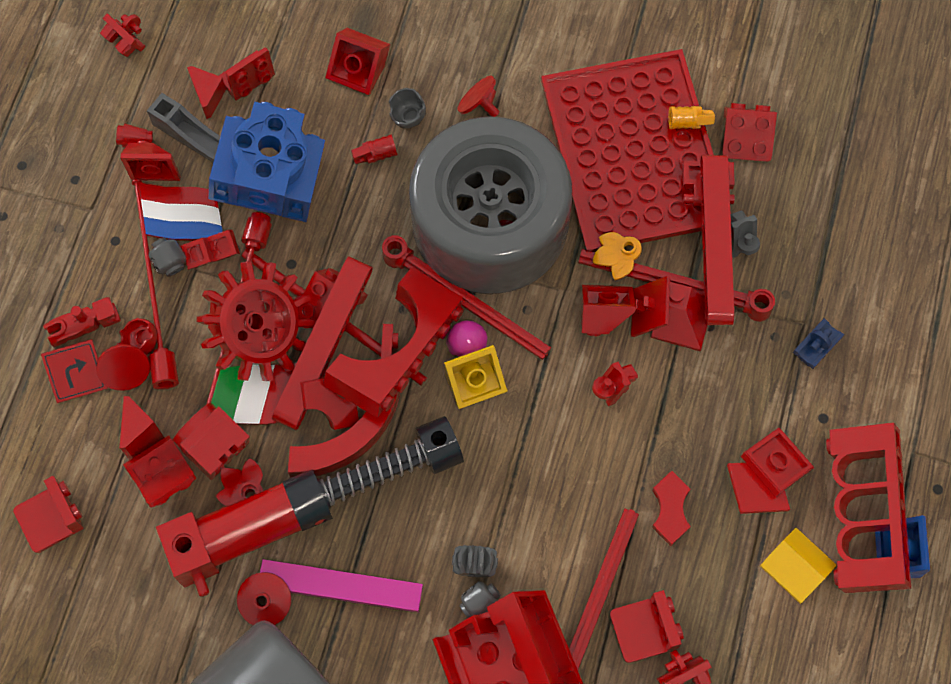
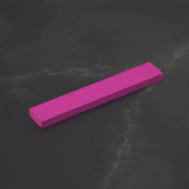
M262 560L260 572H269L281 577L288 585L291 593L419 613L423 584Z

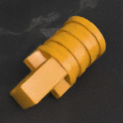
M701 106L670 107L668 117L669 128L698 129L701 128V125L714 124L715 114L712 110H702Z

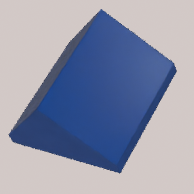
M923 515L906 518L911 578H921L930 571L926 518ZM890 531L875 532L877 558L892 557Z

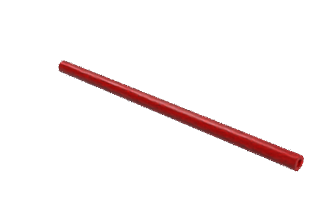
M246 249L242 253V257L246 260L249 253V249ZM255 253L253 254L252 264L263 272L267 262ZM276 269L273 280L280 284L286 276ZM295 283L289 291L296 296H302L305 289ZM349 322L345 331L381 357L382 345ZM419 371L416 375L412 373L409 377L420 386L427 379Z

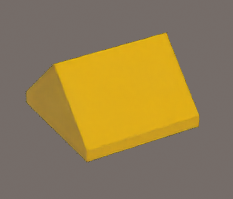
M494 345L444 362L445 376L458 409L507 392Z
M797 528L760 565L766 573L800 604L837 566Z

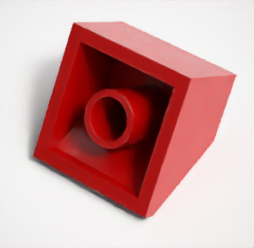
M350 28L337 32L325 78L370 95L385 67L391 44Z

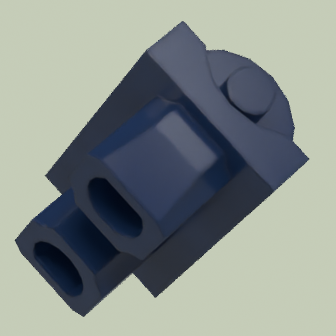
M824 318L793 353L805 365L814 369L843 338L844 334L833 328Z

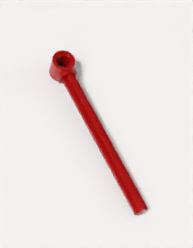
M392 235L384 240L382 244L383 259L389 267L407 268L408 270L412 267L461 295L464 308L540 359L546 358L551 350L550 346L465 289L442 278L428 264L413 255L414 251L407 246L406 241L402 237ZM392 249L401 250V252L397 255H392L389 253V251Z
M582 249L578 263L612 272L611 266H601L593 263L595 252H586L585 249ZM634 263L633 270L627 275V277L645 282H652L668 275L670 276V282L692 287L704 296L703 281ZM766 289L749 290L747 294L734 290V306L743 308L742 312L747 313L752 320L761 322L770 317L775 305L774 295ZM762 302L766 305V308H758L755 303Z
M632 509L623 510L570 644L569 650L577 670H579L639 514L635 513Z

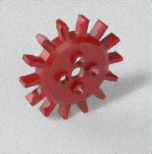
M242 262V282L237 283L228 270L221 271L218 276L227 288L223 296L212 290H206L202 294L206 300L213 302L217 307L215 315L204 314L197 316L196 322L203 325L214 324L216 332L214 337L204 340L201 346L203 349L215 348L221 344L226 352L216 364L219 370L228 368L234 359L241 361L238 380L248 381L252 365L259 364L262 381H272V361L277 360L285 371H293L295 368L286 352L291 347L302 352L306 342L296 338L298 327L308 329L314 327L316 321L309 318L299 319L297 308L306 305L312 299L310 295L297 296L295 299H292L288 291L298 278L294 274L287 275L279 285L274 283L276 263H265L262 278L255 279L252 262ZM262 303L266 305L264 313L260 309ZM237 305L242 307L241 314L236 312ZM253 314L257 315L260 320V324L256 329L251 328L249 325V318ZM264 329L268 331L266 339L262 335ZM240 331L244 333V339L242 341L238 338V333Z

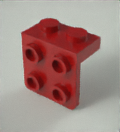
M731 103V107H724L723 117L726 118L722 155H727L730 159L770 161L772 159L777 112L771 111V106L756 105L755 109H746V104Z
M328 268L314 272L303 295H310L312 300L306 305L297 308L299 319L309 318L317 321L338 277V271ZM363 292L357 305L363 304L368 294Z
M169 435L123 464L150 508L164 504L170 496L179 490L187 489L196 479L195 474Z
M54 476L44 480L47 490L15 506L13 509L16 519L32 551L35 553H40L84 529L80 518L83 516L75 503H71L68 497L71 495L67 484L64 480L59 482Z
M664 590L653 593L650 599L622 606L610 612L612 625L626 663L636 662L676 650L682 644L681 640L684 639L680 624H675L672 616V613L675 612L671 597H666Z

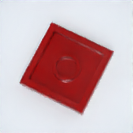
M780 428L774 430L741 455V458L775 497L814 468Z

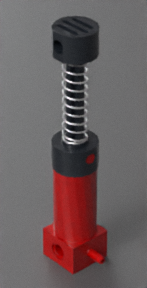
M443 416L415 428L418 440L414 441V445L408 446L405 444V448L400 451L398 448H395V453L389 455L386 452V456L383 458L376 456V461L371 463L366 460V465L360 466L357 464L356 469L352 471L347 468V473L342 475L337 472V477L331 479V477L327 476V481L325 482L323 479H317L312 469L285 480L282 484L202 517L196 518L193 512H190L156 526L174 578L184 588L195 584L199 596L204 597L210 592L205 579L220 573L218 565L333 519L329 509L332 505H335V500L341 499L344 501L345 496L349 494L354 497L355 492L359 490L364 493V488L369 486L373 489L374 484L378 482L383 485L384 480L388 478L393 481L395 475L398 474L402 477L403 472L407 470L412 473L413 468L416 466L422 469L424 463L429 465L434 475L464 463L459 443L448 419Z

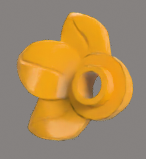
M615 232L601 235L599 239L603 246L595 252L593 263L601 266H611L614 280L624 278L633 270L634 260L641 255V243L634 237H623ZM627 245L634 247L631 251L624 249Z

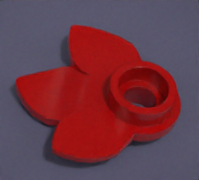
M248 459L242 471L233 468H222L221 481L225 489L216 495L218 501L228 506L245 499L250 491H254L255 494L262 492L263 488L260 484L263 473L259 465L254 460Z

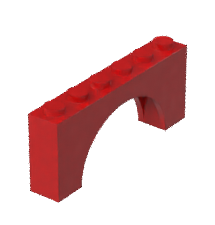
M412 267L398 283L395 297L396 300L408 309L415 324V333L408 344L397 353L378 360H357L340 353L325 372L324 386L376 418L379 417L383 410L387 412L391 408L397 392L402 393L409 382L408 378L412 373L414 375L418 373L423 364L422 360L425 356L430 357L437 346L436 342L439 338L444 339L450 330L449 325L453 321L457 322L464 311L461 308L463 302L461 295Z

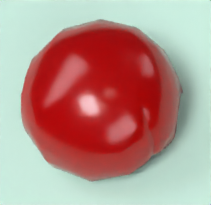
M135 318L129 321L124 329L119 331L121 342L117 343V345H133L148 355L155 348L157 330L149 320Z

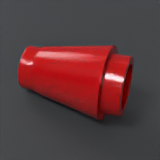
M125 123L124 126H117L116 145H122V148H125L128 143H137L138 141L152 143L153 131Z

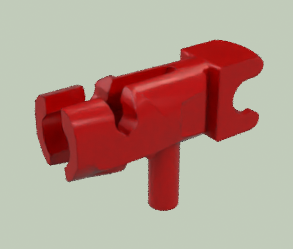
M106 297L93 302L92 309L89 307L81 309L79 306H73L70 313L45 323L43 327L51 335L47 337L50 344L55 348L65 344L68 340H74L97 330L100 324L105 328L120 322L121 319L115 304L111 302L110 297Z

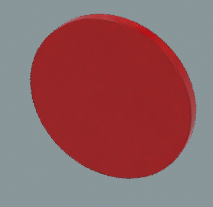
M490 75L477 82L460 101L458 111L461 114H467L480 105L490 116L496 117L500 112L492 104L496 95V91L493 89L496 79Z
M121 344L108 348L100 355L96 370L98 378L105 386L114 390L124 391L136 388L146 380L150 371V363L147 355L140 348Z

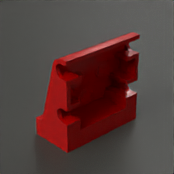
M545 590L512 592L488 606V612L473 615L449 629L450 634L432 639L449 684H583Z

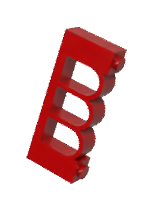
M895 423L829 430L830 438L826 440L828 454H831L835 459L832 466V474L834 480L843 488L835 498L834 510L837 518L845 525L839 532L836 541L837 551L844 561H837V569L834 570L835 585L845 593L911 589L900 429ZM885 457L887 481L864 484H847L845 482V470L852 462ZM888 494L889 519L857 522L848 520L846 514L847 506L854 498ZM890 531L892 557L852 559L850 557L849 543L857 534Z

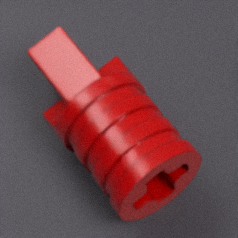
M392 134L373 141H367L362 143L363 146L351 150L355 164L364 162L370 164L378 162V160L398 156Z

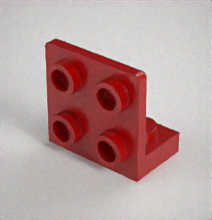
M266 47L260 51L256 50L219 75L223 78L226 90L235 101L241 97L248 96L253 89L260 84L267 83L275 75L269 50Z

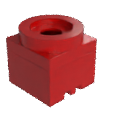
M210 402L200 409L178 431L173 441L181 448V452L212 481L221 472L224 465L229 464L235 455L237 456L249 444L250 436L219 406L216 408Z

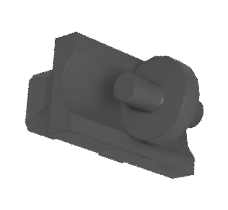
M742 210L730 214L732 257L735 258L740 253L746 255L756 253L760 249V240L757 237V218L755 215L747 217Z

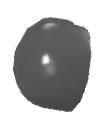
M400 89L389 99L390 117L400 128L417 126L426 115L424 99L415 89Z

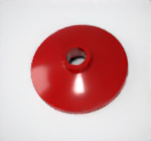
M260 572L253 574L242 583L238 590V610L242 617L252 625L259 621H269L276 625L286 617L291 607L292 599L288 585L281 577L273 573ZM259 596H264L267 599L265 606H261L258 603Z

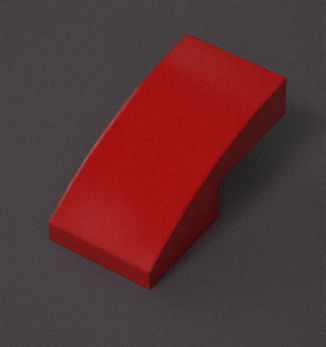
M226 230L207 238H200L181 245L187 257L185 262L188 270L240 254L233 230Z

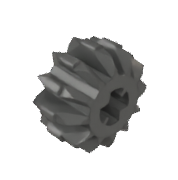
M458 546L455 548L454 555L452 556L453 572L468 577H492L495 575L496 568L498 567L497 551L490 547Z

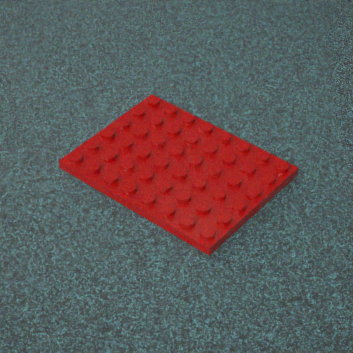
M682 49L541 76V83L557 145L570 172L573 190L572 202L586 252H596L603 245L599 237L609 232L618 233L623 237H634L640 243L702 231L701 206L683 204V194H693V188H683L682 165L684 161H700L701 155H714L705 125H701V128L670 129L668 119L670 107L699 106Z

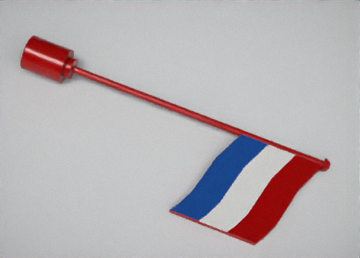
M135 178L132 181V185L135 186L154 324L157 330L158 349L149 355L152 385L155 389H170L179 384L174 352L163 348L152 267L148 256L147 236L165 237L167 240L194 241L221 233L223 230L218 201L208 199L209 189L200 187H164L142 183L140 179Z

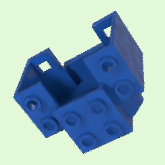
M254 102L250 118L245 120L240 116H226L209 178L208 199L307 222L325 140L313 134L304 135L302 132L304 114L293 108L283 109L275 107L268 102ZM269 147L275 149L279 154L268 157L263 155L260 150Z

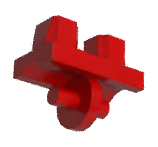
M108 13L102 18L107 24L103 27L100 34L111 43L120 35L122 39L115 48L122 55L128 57L135 49L142 52L146 47L132 34L133 32L140 34L142 31L139 27L141 19L137 15H122L121 20L123 23L112 18Z
M619 361L612 363L604 375L598 377L593 382V393L601 399H606L607 405L611 406L617 402L623 393L627 392L630 384L636 381L638 375L631 364L621 367Z
M674 650L670 652L672 661L665 664L668 673L657 678L659 684H684V682L691 678L694 684H711L708 669L712 667L707 659L704 660L701 656L693 659L689 652L680 656L678 651Z

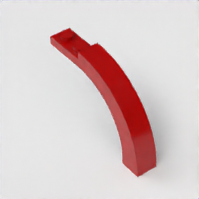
M383 324L381 359L393 355V348H398L399 333H394L393 324ZM397 392L394 396L395 400L391 408L387 412L383 410L378 418L365 412L353 427L334 439L310 446H290L288 463L290 478L312 469L315 476L331 473L361 457L379 440L387 429L396 411L400 392Z

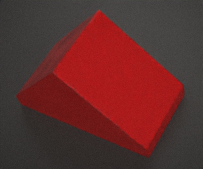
M189 66L187 69L206 119L211 118L226 91L223 78L194 66Z

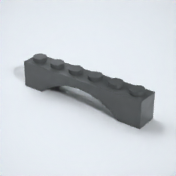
M161 93L147 110L152 125L211 162H214L220 135L200 122L181 104Z

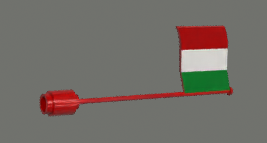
M253 212L251 217L247 219L241 240L245 247L249 249L246 262L252 261L254 251L266 248L272 224L270 223L271 217L264 213ZM221 350L219 359L224 355L223 350ZM253 364L249 380L241 381L238 380L240 366L228 367L225 370L216 368L207 404L211 402L216 408L219 406L237 424L268 425L279 423L272 420V416L293 371H285L280 365H271L273 380L262 381L259 365Z

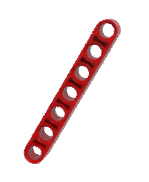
M701 155L700 189L706 325H733L734 290L728 156Z
M350 256L345 260L279 399L272 420L294 430H297L301 425L308 409L303 408L300 382L323 378L373 270L372 266Z

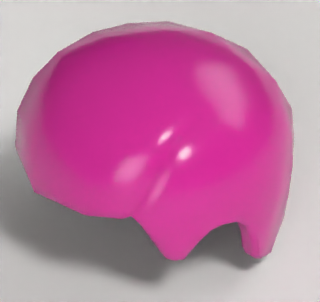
M465 320L452 327L447 334L446 345L452 355L461 357L486 348L488 337L481 325L474 321Z

